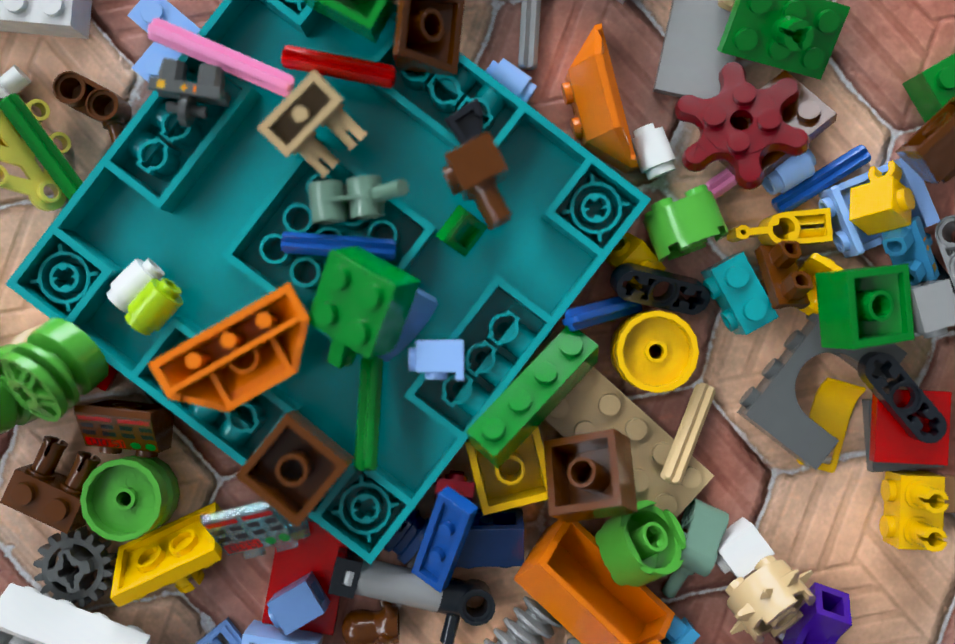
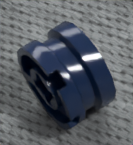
M414 508L383 549L387 552H395L398 555L397 560L405 565L420 548L430 518H422L419 515V510Z

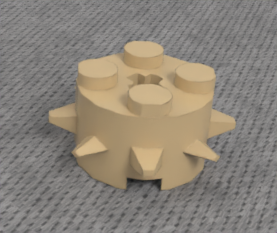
M769 555L756 564V571L745 580L743 577H739L732 581L725 589L726 593L730 596L727 600V606L738 621L730 630V633L735 634L745 630L756 643L761 644L765 640L762 635L770 632L775 638L793 626L804 616L799 609L805 602L809 606L815 603L816 597L805 585L813 574L812 570L799 574L797 569L792 570L782 559L776 560L773 555Z

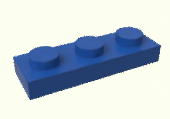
M449 486L445 487L438 494L411 571L439 593L450 583L478 510V506Z

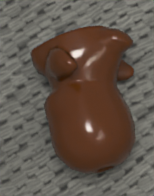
M380 600L381 610L379 611L365 609L350 611L342 623L344 641L346 644H378L379 642L382 644H399V608L393 606L391 602Z

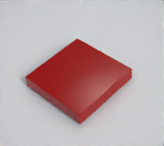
M897 389L893 395V401L899 408L907 405L910 400L908 389ZM922 390L944 416L947 423L945 435L935 443H924L911 438L872 393L869 460L884 463L948 466L952 392ZM916 412L910 414L916 416L923 423L921 431L928 433L930 430L928 423L931 420L920 417Z

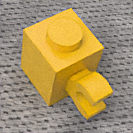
M894 161L888 162V171L883 176L882 172L875 166L870 167L868 172L870 183L851 188L849 220L868 236L911 225V211L915 207V198L911 189L905 187L900 182L902 170Z

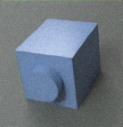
M311 571L272 596L267 603L269 607L268 615L274 626L277 628L281 627L285 636L324 614L330 601Z

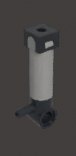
M340 547L338 549L330 580L329 594L354 599L356 594L445 614L446 618L440 637L442 644H454L460 618L472 626H480L492 619L495 613L493 596L489 586L484 581L479 579L465 581L451 578L449 585L439 593L411 572L412 568L374 560L372 564H369L352 550ZM473 596L484 598L483 604L477 608H471L466 605L467 601Z

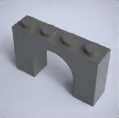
M812 313L809 316L806 315L809 321L802 330H795L784 343V347L787 349L780 358L772 359L763 369L762 375L764 378L756 388L752 386L744 393L739 401L742 406L737 413L805 466L817 470L839 440L810 419L798 404L795 384L803 365L814 356L828 352L840 357L857 370L859 360L866 353H887L893 356L899 364L908 353L895 343L854 350L822 348L819 313ZM874 362L875 371L872 375L881 376L887 381L888 378L880 369L884 363Z

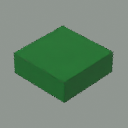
M458 205L436 234V237L466 257L488 226Z

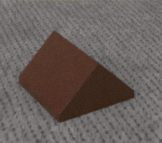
M399 0L393 57L398 70L449 76L457 75L465 0Z

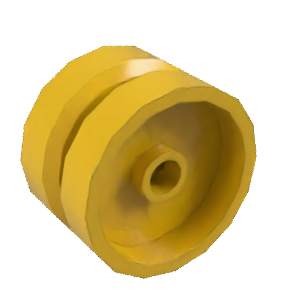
M664 311L636 313L622 321L612 335L609 348L612 365L620 378L638 389L654 393L673 391L686 383L695 371L699 357L697 337L689 324L676 314ZM657 344L658 348L654 351L658 355L653 358L649 354V349L652 345Z

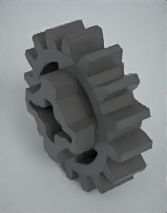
M82 526L68 534L61 532V534L56 533L48 538L49 544L47 543L38 549V552L44 557L34 561L33 564L37 568H42V573L34 577L35 581L44 580L46 584L40 592L45 594L51 591L54 594L52 596L53 599L60 600L63 598L74 605L78 602L81 608L88 605L91 600L97 601L105 595L103 590L106 591L112 587L113 581L109 577L114 575L115 566L110 565V562L117 558V553L108 554L106 550L112 542L108 540L101 543L99 541L100 535L95 532L89 536L87 526ZM95 570H97L96 579H94L93 575Z

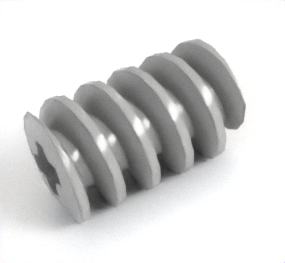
M525 596L523 600L528 609L524 611L518 607L513 608L518 620L515 622L505 617L503 621L508 629L505 633L495 628L493 631L498 641L495 643L485 638L483 642L484 644H544L542 636L552 638L554 635L551 625L558 628L562 627V625L536 600Z

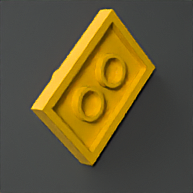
M214 502L118 547L110 599L118 608L134 600H139L168 584L174 583L181 593L191 592L195 587L188 580L190 577L198 585L202 583L205 576L202 569L208 568L215 562L222 560V543L217 540L222 538V535L214 536L211 532L222 530L223 526L207 529L205 526L223 521V511L219 505Z

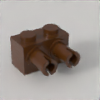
M489 131L444 154L446 167L442 168L443 177L453 196L460 193L464 201L474 200L488 225L489 231L511 220L512 212L509 211L497 188V184L506 180L508 167Z
M45 436L34 462L15 469L0 503L68 534L86 524L80 504L84 482L90 473L97 468L101 459L96 455L93 459H90L91 453L78 451L76 459L66 477L55 470L68 443L62 440L58 444L59 438Z

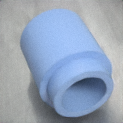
M505 58L499 63L493 60L485 71L525 103H528L538 87L531 82L532 77Z
M808 148L800 156L789 157L764 178L762 185L765 190L771 195L777 193L784 194L815 174L814 166L816 165L814 154Z

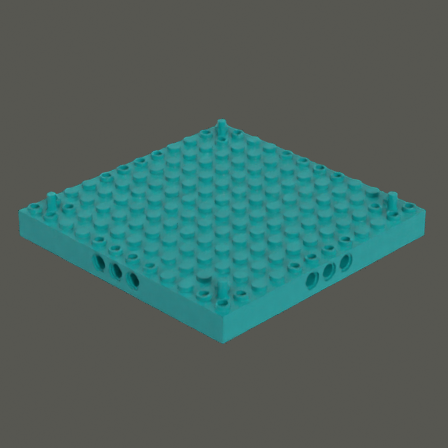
M223 0L197 35L293 75L295 78L294 89L310 73L288 69L281 64L282 50L286 45L396 67L397 74L393 88L322 75L345 99L342 102L344 104L342 109L368 134L359 141L347 130V133L358 143L349 151L348 147L326 125L323 128L319 126L315 130L317 133L315 137L340 160L331 169L320 158L331 170L322 179L320 174L298 153L296 155L292 153L286 158L257 129L285 99L284 97L224 72V91L231 96L229 108L197 103L199 106L208 107V117H195L191 127H184L179 124L178 114L166 112L168 101L179 102V100L159 97L158 92L154 90L9 278L6 285L47 317L64 319L84 331L97 344L107 363L242 466L283 416L294 409L354 457L361 359L364 356L358 354L352 365L338 369L327 362L332 339L329 335L310 324L299 372L230 412L168 399L148 363L287 283H291L309 314L328 257L284 253L281 250L283 232L394 239L397 243L396 258L394 261L386 262L421 280L418 289L435 297L438 301V306L425 327L412 342L391 360L383 362L376 470H356L353 460L308 515L309 518L361 558L372 564L468 439L466 431L505 391L651 199L459 52L457 75L454 76L398 70L393 57L398 4L375 44L308 7L305 0ZM181 54L178 60L188 65L186 82L197 83L200 64L205 63ZM477 98L483 111L481 135L489 131L508 167L506 180L497 184V188L509 211L512 212V216H510L511 220L489 231L487 228L467 256L464 257L436 237V234L458 205L462 206L484 224L486 222L475 201H464L460 193L453 196L443 177L442 168L446 167L444 154L460 146L444 119ZM379 175L382 179V185L404 179L409 185V191L406 195L386 200V216L366 220L351 219L333 224H312L308 184L311 182L341 180L343 185H346V180L351 177ZM136 258L144 262L148 258L154 261L165 273L162 278L171 280L182 291L180 297L183 300V304L159 331H153L150 336L143 335L132 328L125 320L126 313L118 309L106 295V292L111 288L110 283ZM464 339V380H456V372H448V379L427 380L425 379V372L409 371V348H416V340Z

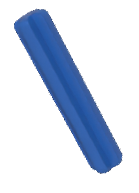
M864 145L851 149L816 171L813 176L784 194L775 197L772 200V206L777 213L794 210L870 162L871 154Z
M288 231L283 232L281 237V250L286 254L328 257L330 250L359 246L384 261H394L397 254V243L394 239Z
M616 296L568 309L565 311V318L562 319V323L564 326H568L570 331L575 332L642 311V304L626 301Z

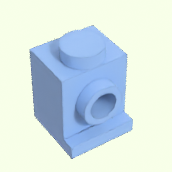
M464 339L416 340V348H409L408 350L409 371L425 372V379L445 380L448 379V372H456V380H464Z

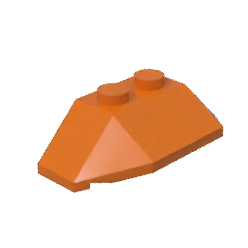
M601 23L594 25L568 69L565 83H561V90L565 104H571L574 118L570 119V125L574 139H580L581 145L590 153L627 174L633 172L638 167V162Z
M287 283L149 362L148 365L168 399L230 412L299 372L310 316L291 283Z

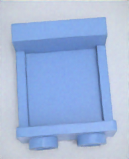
M902 158L894 160L902 170L900 182L905 187L911 189L915 198V207L911 211V217L920 216L924 228L941 222L924 180ZM888 163L877 167L882 172V176L888 171ZM868 172L827 188L818 194L820 197L819 209L830 208L831 222L834 231L833 242L837 250L843 253L845 258L859 256L865 253L866 250L881 245L884 240L881 233L868 236L849 220L851 188L870 183Z

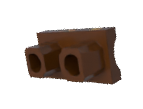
M780 241L775 246L760 245L754 252L763 277L760 283L767 296H769L772 309L785 307L805 309L809 306L810 301L807 293L814 286L810 275L798 269L796 261L802 255L799 243L797 241Z

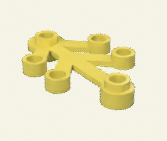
M33 99L26 104L30 111L31 106H36L41 110V117L35 116L40 125L49 117L50 108L43 100ZM0 109V138L5 146L0 145V161L20 167L28 178L24 179L8 175L7 170L0 165V188L28 195L30 202L40 210L54 211L63 206L67 197L45 168L43 171L35 161V154L23 138L19 137ZM55 132L49 135L52 141L56 138L62 142L63 148L60 150L62 154L70 150L71 140L66 134ZM45 186L52 189L54 193L53 198H48L44 194Z

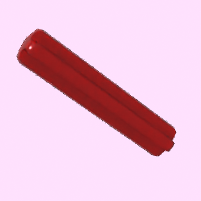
M291 45L284 46L281 55V64L288 69L308 73L317 70L324 76L385 88H393L396 81L397 71L393 65Z

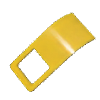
M829 377L818 388L812 402L809 418L839 440L834 448L830 464L822 463L818 467L819 470L830 473L835 472L854 405L866 391V388ZM796 459L797 463L804 465L803 463H801L799 460Z

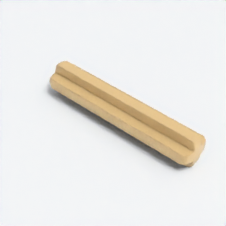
M701 382L695 385L661 472V479L669 484L680 485L682 483L714 399L715 388Z

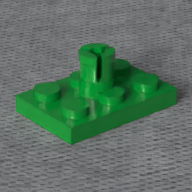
M735 0L717 50L721 53L821 80L851 7L829 0Z

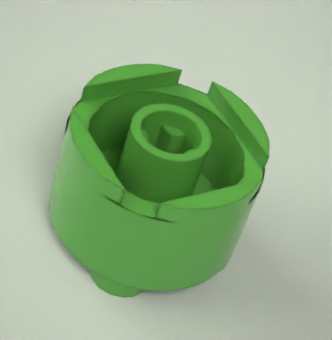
M705 184L685 192V198L673 202L671 197L655 202L650 206L652 211L644 215L643 224L659 262H663L667 257L668 260H673L706 247L707 239L714 236L717 242L729 234L713 193L708 191Z
M650 500L637 502L638 513L612 516L596 533L595 540L602 560L611 573L613 581L620 586L640 587L675 572L683 563V560L680 561L682 550L686 549L683 529L677 518L668 509L662 511L654 506L656 502Z

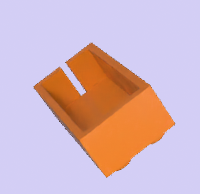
M558 520L546 528L514 577V580L581 644H662L659 640L665 638L675 616V613L646 585L633 587L616 584L602 560L595 537L578 521L567 523Z

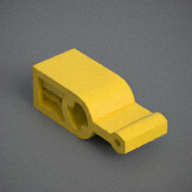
M830 208L781 212L764 218L758 227L749 228L747 225H740L728 230L729 234L727 235V241L730 242L758 237V240L766 246H775L780 241H797L800 246L833 241ZM780 224L783 234L776 237L773 226ZM802 227H813L809 229H800Z

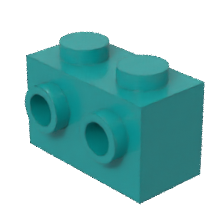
M744 252L733 254L701 271L704 278L703 285L709 290L710 297L718 303L722 311L720 313L721 319L730 332L733 331L737 335H747L779 317L775 309H772L771 302Z

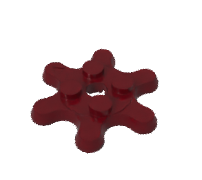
M730 62L719 72L718 80L721 90L718 95L707 99L693 95H684L675 104L674 111L676 117L683 122L694 124L700 131L698 141L683 152L682 163L687 170L699 172L714 161H727L734 167L736 183L743 189L752 190L758 188L764 180L762 160L767 154L780 151L790 156H800L808 150L810 138L804 130L787 125L782 119L783 111L799 99L800 87L795 80L783 78L770 88L757 89L751 83H747L746 71L743 66L737 62ZM733 117H745L751 119L752 125L745 130H737L730 123Z

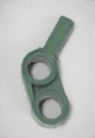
M379 175L351 177L346 180V185H343L341 180L311 182L308 184L312 224H333L351 219L366 220L386 216V200L406 195L409 191V185L404 179L382 185V179Z
M696 498L685 508L681 519V527L688 530L687 533L684 532L686 549L682 550L680 561L683 560L682 565L671 574L662 588V592L666 597L674 598L689 575L697 573L706 577L710 574L717 560L721 539L728 526L729 514Z

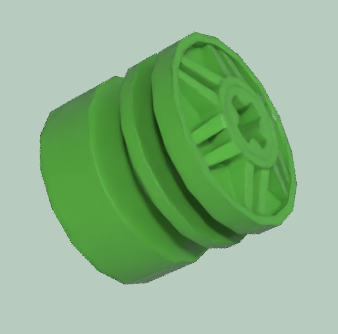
M50 318L27 337V343H19L11 350V353H6L0 358V382L22 407L33 415L52 422H56L65 415L68 409L79 402V395L89 393L108 376L109 371L106 358L97 344L80 328L61 318Z

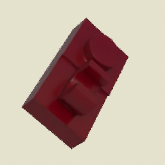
M450 470V473L446 474L445 478H437L434 505L439 492L447 486L472 502L475 483L467 482L468 478L464 476V472Z

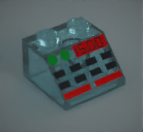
M265 501L200 516L201 524L228 556L243 552L244 559L266 554L265 547L275 545L277 552L299 547V539L311 536L307 517L297 528Z

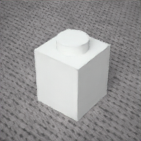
M742 517L726 529L718 548L716 564L724 574L731 571L737 578H744L755 569L756 564L761 559L775 553L755 526Z

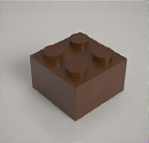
M294 409L283 416L237 472L235 477L298 528L351 464L354 457Z
M613 428L544 441L549 516L568 523L638 513L630 438Z

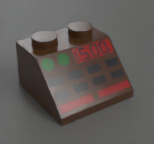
M104 398L74 406V414L85 445L99 447L100 453L120 454L122 449L136 450L135 456L153 458L158 457V453L171 448L174 413L162 404Z

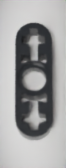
M634 263L619 265L610 277L611 287L620 298L626 301L689 315L702 312L710 302L709 290L698 279ZM634 277L638 283L642 284V288L638 284L627 283L624 286L623 283L625 280L630 281ZM668 282L669 287L663 295L653 296V289L657 284ZM681 291L683 294L692 296L696 292L697 295L695 297H689L688 300H686L679 293Z
M869 352L863 355L857 366L859 377L911 438L924 443H935L941 440L947 430L944 416L896 359L887 353ZM873 363H884V365L880 368L881 372L886 376V378L895 380L887 382L881 376L872 375V373L875 371ZM906 387L910 393V400L907 405L899 408L893 401V395L898 388ZM916 412L920 417L931 420L928 423L929 432L921 431L923 423L916 416L910 414Z

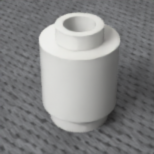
M650 123L633 131L635 138L631 140L641 173L646 174L648 180L658 178L676 169L673 163L676 158L663 127L655 128L654 124Z
M136 258L110 283L111 288L106 292V295L118 309L127 314L129 312L128 305L152 278L161 281L165 273L151 259L148 258L144 262Z

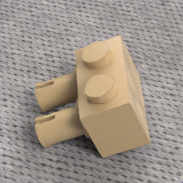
M313 70L257 127L286 158L292 153L294 155L298 153L320 174L322 179L331 170L320 158L331 169L340 160L315 137L317 134L315 130L319 126L323 128L326 125L348 147L349 151L358 143L347 133V130L359 141L368 134L342 109L344 107L342 102L345 99L317 70Z

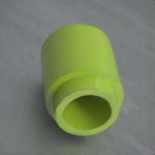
M152 278L128 305L129 312L125 315V320L139 333L150 336L153 331H159L183 304V300L180 297L181 289L167 278H162L161 281Z

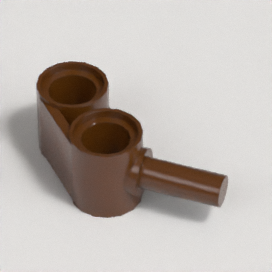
M65 71L54 79L52 87L55 97L69 107L102 123L103 128L108 130L113 144L124 130L123 126L130 121L132 111L129 103L111 90L76 72ZM81 85L80 95L73 99V90ZM114 101L113 111L105 116V106L109 102Z

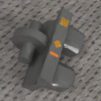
M163 58L158 77L149 76L147 88L157 91L159 97L179 100V102L168 101L166 112L178 114L180 126L191 127L195 117H208V107L199 106L197 103L229 108L231 96L224 91L225 73L220 67L200 64L197 83L186 82L188 65L185 62Z

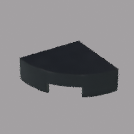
M477 98L444 119L460 146L480 136L482 133L483 111Z

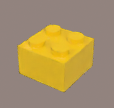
M538 427L499 469L471 445L469 438L465 441L483 516L548 500L545 452Z

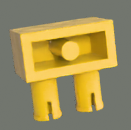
M885 471V479L881 483L884 515L881 516L879 521V529L883 541L897 549L929 550L931 552L943 551L947 545V542L943 541V538H947L945 531H943L944 511L949 505L944 503V500H949L945 493V477L929 471Z

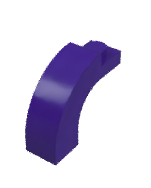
M814 582L809 590L816 597L815 603L809 606L805 602L799 609L804 616L786 630L782 644H835L852 626L849 594Z

